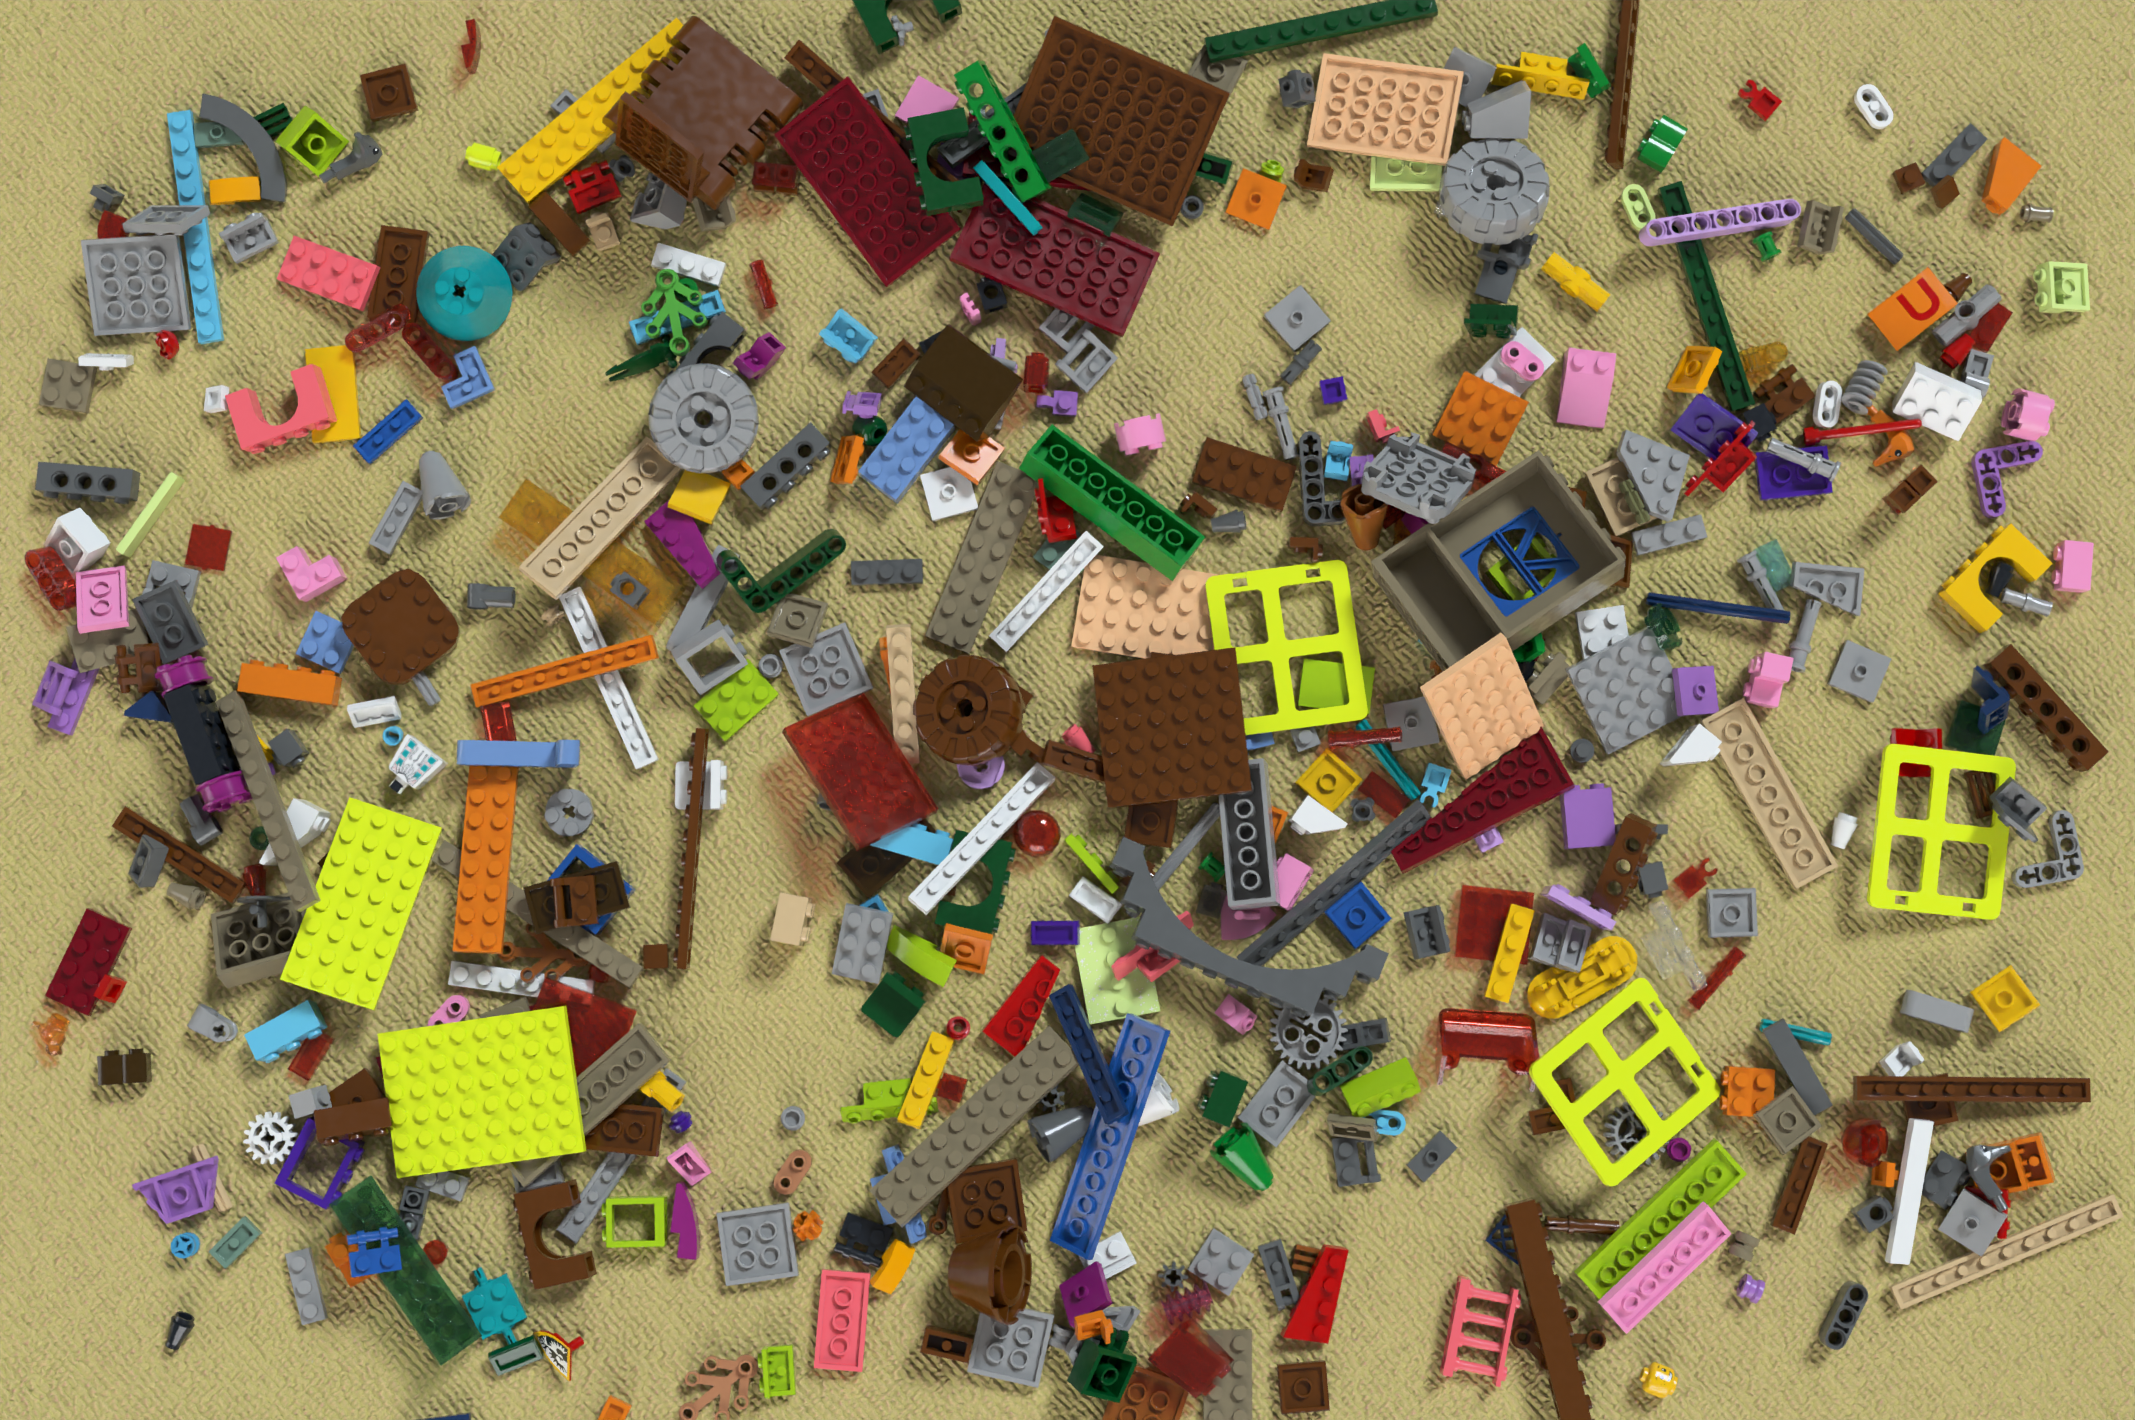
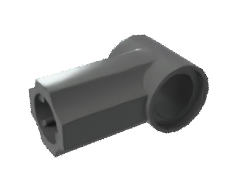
M480 583L468 584L467 608H514L516 600L514 587H497Z
M200 794L188 797L179 804L191 825L190 831L199 845H203L223 834L217 819L207 811H203L202 807L205 803Z

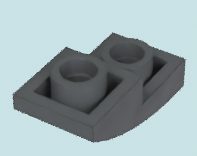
M405 1186L396 1225L398 1237L419 1241L430 1191Z

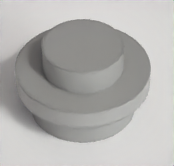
M767 654L761 658L759 670L762 675L774 678L782 672L783 663L777 655Z
M797 1106L787 1107L781 1114V1123L788 1130H797L805 1122V1114Z

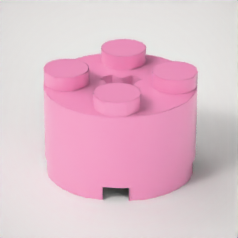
M2021 388L2015 389L2011 393V395L2015 396L2012 401H2006L2002 412L2001 427L2006 428V431H2003V433L2029 441H2036L2040 436L2045 437L2050 429L2048 420L2050 413L2054 409L2055 401L2044 394Z
M1160 413L1155 414L1156 419L1152 420L1150 415L1124 421V426L1119 427L1118 423H1115L1114 428L1120 452L1125 451L1127 456L1139 453V448L1148 446L1149 450L1162 448V443L1166 442Z

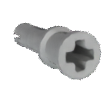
M1276 387L1262 393L1268 402L1270 409L1268 414L1274 419L1284 460L1298 457L1299 454L1297 453L1287 417L1289 407L1285 405L1282 395L1284 389L1283 387Z
M1773 437L1766 449V452L1808 468L1811 474L1817 473L1827 477L1830 482L1834 480L1841 465L1839 461L1832 462L1823 458L1822 454L1819 453L1814 455Z
M1754 550L1737 559V562L1742 564L1748 575L1746 577L1747 580L1753 582L1765 606L1770 609L1784 610L1766 577V568L1761 566L1756 556L1757 551Z
M1812 599L1806 600L1796 640L1792 641L1789 647L1791 649L1789 657L1794 658L1791 671L1804 673L1806 670L1804 665L1807 654L1811 653L1809 643L1822 604L1819 601L1814 600V603H1812Z

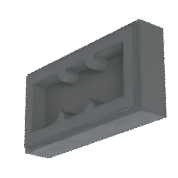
M1439 1130L1406 1165L1425 1182L1457 1147Z

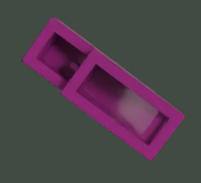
M679 1181L676 1183L670 1232L680 1233L677 1258L697 1260L700 1254V1231L697 1212L685 1182Z

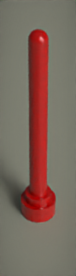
M1911 419L1821 431L1814 429V427L1803 428L1805 447L1815 446V443H1820V440L1916 429L1922 426V421L1920 419Z

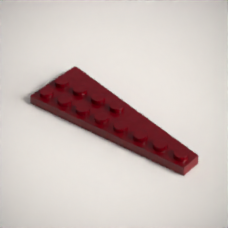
M1540 727L1536 734L1526 740H1522L1519 746L1511 753L1503 756L1500 759L1501 761L1492 769L1484 772L1465 788L1454 801L1446 804L1444 809L1435 817L1427 820L1423 827L1416 833L1408 836L1391 851L1402 874L1575 788L1571 777L1542 727Z

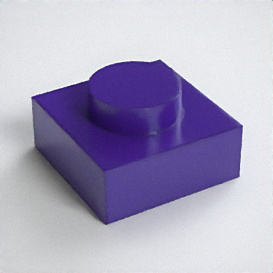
M1343 376L1319 381L1323 405L1347 401Z

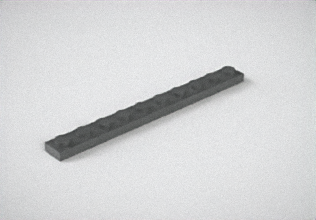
M1418 800L1414 802L1258 939L1237 956V959L1258 966L1266 963L1327 908L1386 859L1396 846L1426 824L1425 822L1431 816L1423 804Z

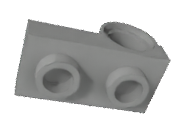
M1971 349L1966 357L1960 382L1981 390L1983 399L1989 388L1990 379L1988 376L1994 355Z

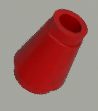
M1964 334L1942 350L1943 354L1940 356V359L1951 369H1955L1957 366L1960 367L1976 342L1969 335Z

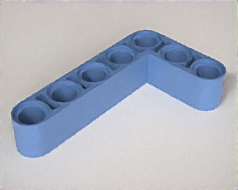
M457 740V765L576 768L579 766L580 740H557L556 742Z

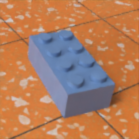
M916 396L859 469V475L898 504L954 432V424Z

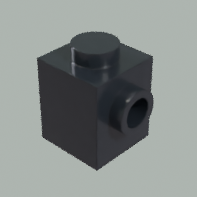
M1764 403L1738 416V419L1747 425L1751 420L1755 422L1752 429L1757 431L1758 435L1754 440H1758L1759 443L1771 438V432L1777 429L1775 426L1777 424L1775 416L1772 412H1768Z

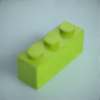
M1406 1057L1339 1085L1352 1116L1361 1118L1421 1092L1417 1077Z

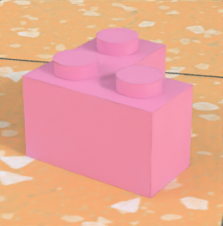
M296 546L276 557L298 599L304 602H308L348 579L337 558L331 555L312 564L305 550Z
M1763 652L1754 656V659H1750L1748 665L1750 678L1743 688V696H1746V703L1771 709L1778 707L1783 683L1789 682L1794 658Z

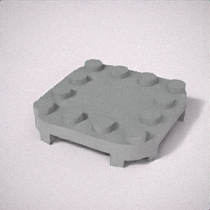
M1411 432L1410 437H1397L1393 434L1388 438L1387 446L1371 463L1366 462L1361 480V491L1365 495H1370L1406 513L1436 524L1441 518L1449 515L1470 491L1476 469L1469 463L1470 457L1464 453L1456 459L1419 443V434Z

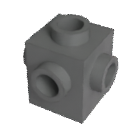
M1292 70L1287 72V76L1278 79L1283 107L1301 108L1316 101L1311 74L1302 73L1301 70Z

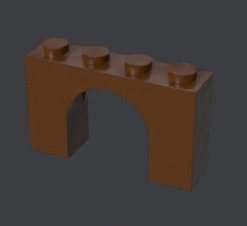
M576 1179L514 1194L513 1206L514 1210L518 1213L520 1221L518 1229L524 1240V1256L529 1263V1279L534 1285V1290L590 1278L597 1274L592 1250L568 1256L557 1255L547 1248L542 1239V1223L548 1213L552 1210L581 1203Z

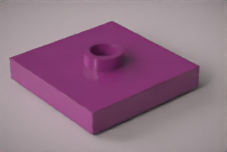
M1097 1261L1059 1285L1069 1325L1074 1328V1317L1104 1310L1113 1304L1102 1264Z

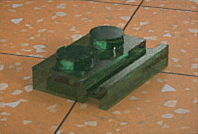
M1074 128L1031 152L1047 182L1056 179L1090 159Z

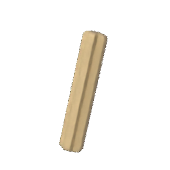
M204 1144L196 1145L191 1149L196 1162L210 1158ZM217 1173L214 1202L218 1211L224 1212L232 1207V1203Z

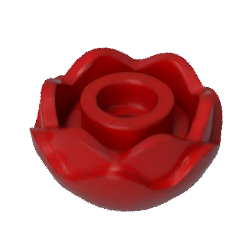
M161 330L159 333H156L157 338L155 342L160 347V355L165 357V359H172L179 352L178 340L174 333Z

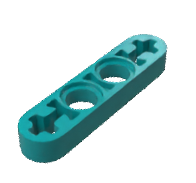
M982 160L973 167L981 179L1033 236L1043 228Z

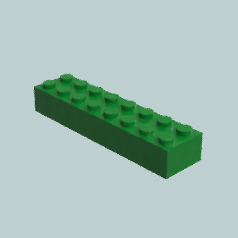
M1051 425L1032 446L1019 467L1020 470L1037 482L1038 479L1043 478L1044 486L1047 490L1171 581L1176 578L1205 539L1204 535L1054 425Z

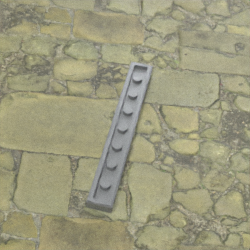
M668 1068L663 1072L667 1077L666 1080L681 1091L687 1081ZM647 1096L641 1105L664 1108V1115L667 1112V1109L653 1097ZM609 1152L580 1194L581 1203L571 1207L556 1230L574 1243H578L601 1209L602 1203L606 1202V1198L610 1196L637 1155Z

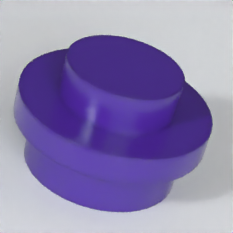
M677 1112L671 1117L669 1127L671 1130H675L676 1133L687 1130L693 1123L690 1113Z

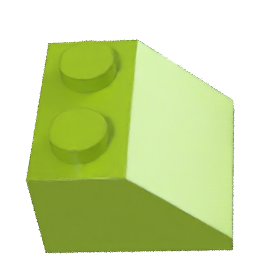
M304 106L275 142L319 177L349 141L315 111Z

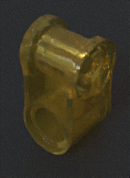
M1773 342L1751 347L1738 353L1743 359L1747 376L1780 365L1786 359L1788 349L1781 342ZM1775 349L1779 351L1780 359H1773L1770 356V350Z

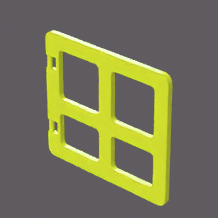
M1323 561L1216 575L1208 578L1205 589L1214 650L1234 648L1230 642L1224 596L1230 593L1259 590L1262 594L1268 641L1264 644L1235 647L1237 664L1260 661L1271 662L1278 712L1274 715L1244 718L1246 735L1359 721L1366 717L1368 708L1348 570L1343 561ZM1319 568L1320 576L1306 577V570ZM1246 578L1247 586L1233 587L1234 579ZM1330 581L1334 595L1338 633L1287 640L1284 632L1279 588ZM1341 652L1349 699L1348 704L1304 711L1296 710L1289 659L1305 655Z
M1888 744L1884 747L1867 891V902L1870 906L1994 920L2000 915L2010 826L2004 825L1998 819L1999 815L1994 810L1990 827L1947 823L1945 821L1949 774L1952 768L1995 773L1996 791L2009 777L2015 780L2016 764L2012 758L1900 744ZM1902 762L1929 765L1931 767L1927 816L1924 820L1898 818L1895 816L1899 766ZM1895 834L1921 837L1924 840L1919 889L1916 892L1890 890L1887 888L1892 836ZM1944 840L1986 844L1989 847L1983 898H1964L1939 895L1937 893L1941 849ZM1895 896H1906L1905 905L1895 904ZM1963 902L1973 903L1972 912L1962 911Z
M1636 978L1531 1064L1529 1068L1530 1077L1602 1183L1606 1186L1618 1185L1720 1095L1718 1083L1709 1070L1705 1068L1699 1055L1645 978ZM1637 1001L1655 1026L1656 1033L1622 1061L1604 1036L1603 1029ZM1652 1002L1655 1003L1660 1011L1657 1015L1649 1006ZM1587 1043L1605 1068L1606 1075L1573 1103H1570L1552 1077V1071ZM1669 1047L1696 1086V1093L1666 1119L1661 1120L1635 1082L1634 1075L1664 1049ZM1694 1063L1702 1072L1698 1077L1691 1068ZM1618 1089L1646 1128L1647 1134L1612 1164L1584 1124L1583 1119Z

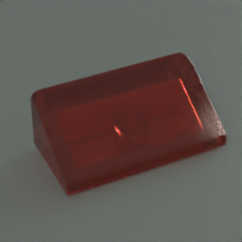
M509 701L480 706L486 741H517Z

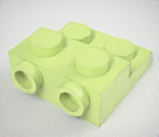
M2049 261L2036 265L2033 279L2038 285L2035 304L2039 306V312L2090 311L2087 264Z

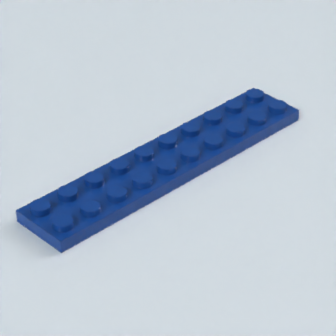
M1131 1013L1126 1015L1109 1065V1069L1129 1114L1107 1125L1104 1123L1096 1104L1050 1238L1051 1242L1086 1260H1093L1170 1034V1030Z

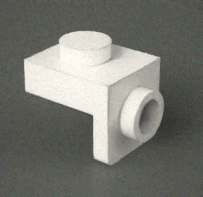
M1909 1041L1896 1045L1879 1063L1889 1076H1904L1913 1066L1921 1064L1924 1058L1912 1042Z

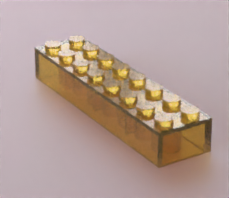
M525 479L498 518L540 546L573 510L528 479ZM614 540L581 574L658 628L686 590L681 584L617 540ZM625 571L650 590V593L637 610L610 591L612 588L610 584L617 574L621 575ZM628 583L623 587L624 595H630L634 591L632 583Z

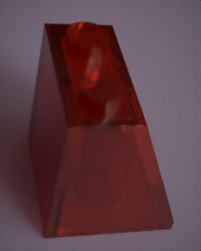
M1193 1318L1181 1323L1148 1358L1153 1365L1195 1398L1202 1394L1206 1397L1216 1387L1213 1384L1218 1377L1223 1379L1232 1370L1229 1365L1234 1361Z

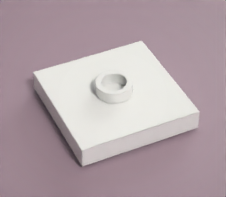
M948 467L920 475L933 522L978 509L971 481L953 468Z

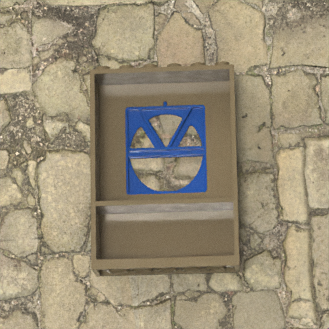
M1539 450L1458 503L1452 512L1446 517L1441 518L1438 523L1426 524L1371 561L1373 578L1442 671H1445L1499 633H1502L1507 638L1512 651L1517 649L1624 577L1626 559L1624 552L1620 547H1614L1605 528L1600 529L1596 524L1597 519L1591 510L1586 511L1582 506L1583 502L1576 491L1571 492L1562 473L1557 474L1548 455L1543 456ZM1515 529H1525L1526 532L1515 552L1502 533ZM1537 532L1544 535L1553 544L1557 553V558L1522 561ZM1491 540L1496 543L1535 596L1523 600H1505L1494 596L1486 589L1479 579L1478 561L1482 551ZM1555 568L1556 573L1552 581L1544 589L1530 572V570Z

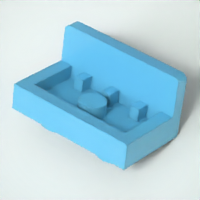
M842 308L836 312L827 327L819 333L823 337L825 344L836 348L842 353L841 355L845 360L854 363L863 360L878 339L876 335Z

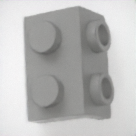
M252 213L246 216L244 221L238 224H229L224 227V231L219 233L221 239L225 241L234 262L237 264L279 243L268 218L262 213Z

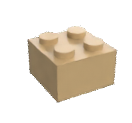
M780 892L770 940L797 946H803L804 942H808L811 928L807 927L808 919L813 918L816 905L812 903L813 898Z

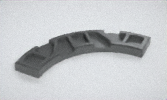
M202 94L199 117L217 122L229 128L245 142L252 152L260 172L261 199L286 203V174L280 153L268 132L257 120L239 106L216 96Z

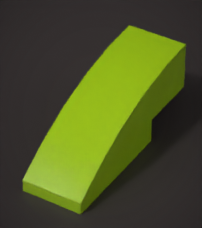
M896 925L893 926L888 938L887 949L904 964L932 982L944 987L957 961L937 951V945Z

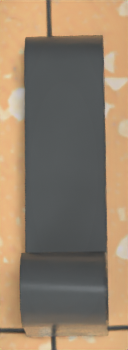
M1313 431L1305 432L1298 442L1303 520L1309 526L1342 524L1346 520L1345 517L1335 518L1332 515L1333 508H1341V501H1325L1320 436ZM1307 439H1310L1311 443L1315 444L1312 446L1311 455L1307 456L1309 452L1308 445L1304 443ZM1305 463H1315L1317 471L1313 473L1308 472L1305 469ZM1309 485L1316 486L1319 494L1317 496H1310L1306 491V487ZM1317 509L1320 512V518L1317 520L1311 519L1308 516V510Z

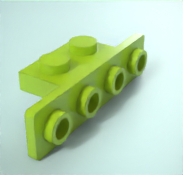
M911 1078L863 1083L864 1105L841 1107L840 1113L843 1122L855 1124L863 1120L881 1121L885 1118H898L912 1083ZM933 1097L926 1116L939 1112L936 1097Z

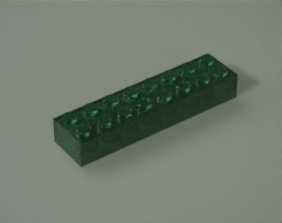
M371 1175L327 1204L347 1235L356 1234V1231L362 1230L364 1232L377 1231L381 1227H387V1229L397 1227L398 1237L390 1238L388 1241L389 1246L399 1245L402 1270L377 1273L375 1275L438 1365H443L482 1336ZM380 1240L366 1242V1250L381 1247Z

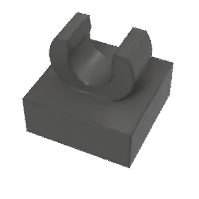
M106 184L93 185L90 191L91 195L97 197L94 208L101 212L104 209L109 211L114 204H121L125 196Z

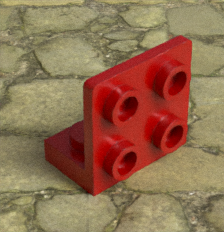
M1043 478L1038 479L1039 487L1035 488V496L1038 502L1037 512L1042 535L1047 534L1049 543L1077 539L1073 508L1057 496L1047 497Z
M1892 728L1890 744L1942 749V729ZM1902 762L1899 766V777H1931V767L1929 765Z

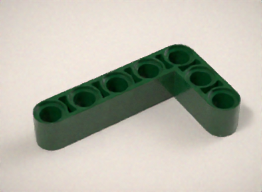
M827 529L758 581L755 580L742 561L731 550L720 552L716 558V563L747 606L755 613H762L845 551L846 541L837 530ZM838 538L834 546H828L831 539ZM819 553L815 560H809L811 554ZM734 560V564L731 567H724L726 561ZM800 567L798 573L790 574L792 568ZM741 578H748L746 584L738 585ZM781 581L778 588L771 589V585L774 582ZM755 596H762L759 602L752 603V599Z

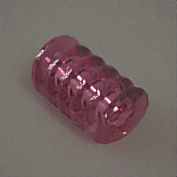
M1203 1280L1202 1289L1195 1283L1193 1284V1292L1184 1287L1183 1296L1176 1290L1175 1299L1166 1294V1302L1161 1300L1168 1322L1174 1325V1317L1183 1322L1184 1313L1191 1319L1193 1318V1310L1199 1316L1202 1315V1307L1210 1312L1213 1300L1206 1281Z

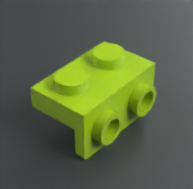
M793 1344L764 1346L762 1353H758V1367L763 1368V1378L759 1379L760 1393H764L765 1399H770L772 1396L796 1395Z

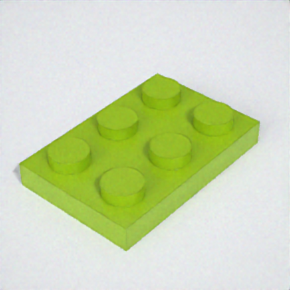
M748 658L746 659L748 662L746 666L721 681L694 705L725 742L780 695Z

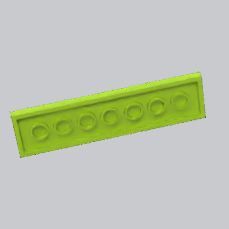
M1713 1138L1590 1255L1574 1273L1600 1300L1703 1201L1712 1208L1747 1173L1725 1148Z

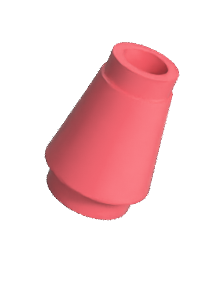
M1073 724L1061 735L1064 739L1063 743L1068 746L1094 753L1096 750L1081 726L1078 727L1076 724Z

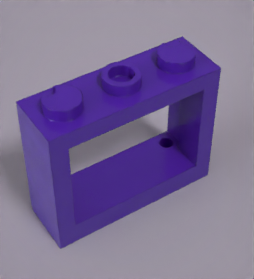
M313 1116L309 1117L303 1126L275 1184L324 1209H329L333 1205L336 1206L341 1199L343 1193L340 1191L344 1183L348 1184L354 1173L351 1169L355 1162L358 1163L361 1160L365 1151L363 1149L365 1142L362 1140L350 1142L349 1139L339 1140V1142L350 1148L328 1191L322 1197L292 1181L316 1135L315 1119Z

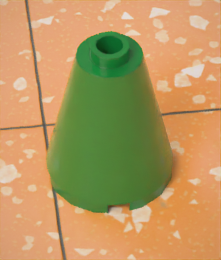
M1240 1123L1242 1128L1236 1130L1235 1127H1232L1215 1141L1214 1146L1216 1149L1214 1151L1210 1149V1154L1255 1191H1264L1272 1185L1274 1175L1248 1123Z

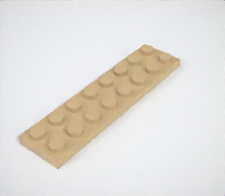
M646 437L519 566V571L557 600L683 469L666 459L655 443Z
M1741 698L1701 720L1702 726L1722 741L1718 747L1720 749L1718 754L1793 888L1798 889L1838 867L1745 699Z

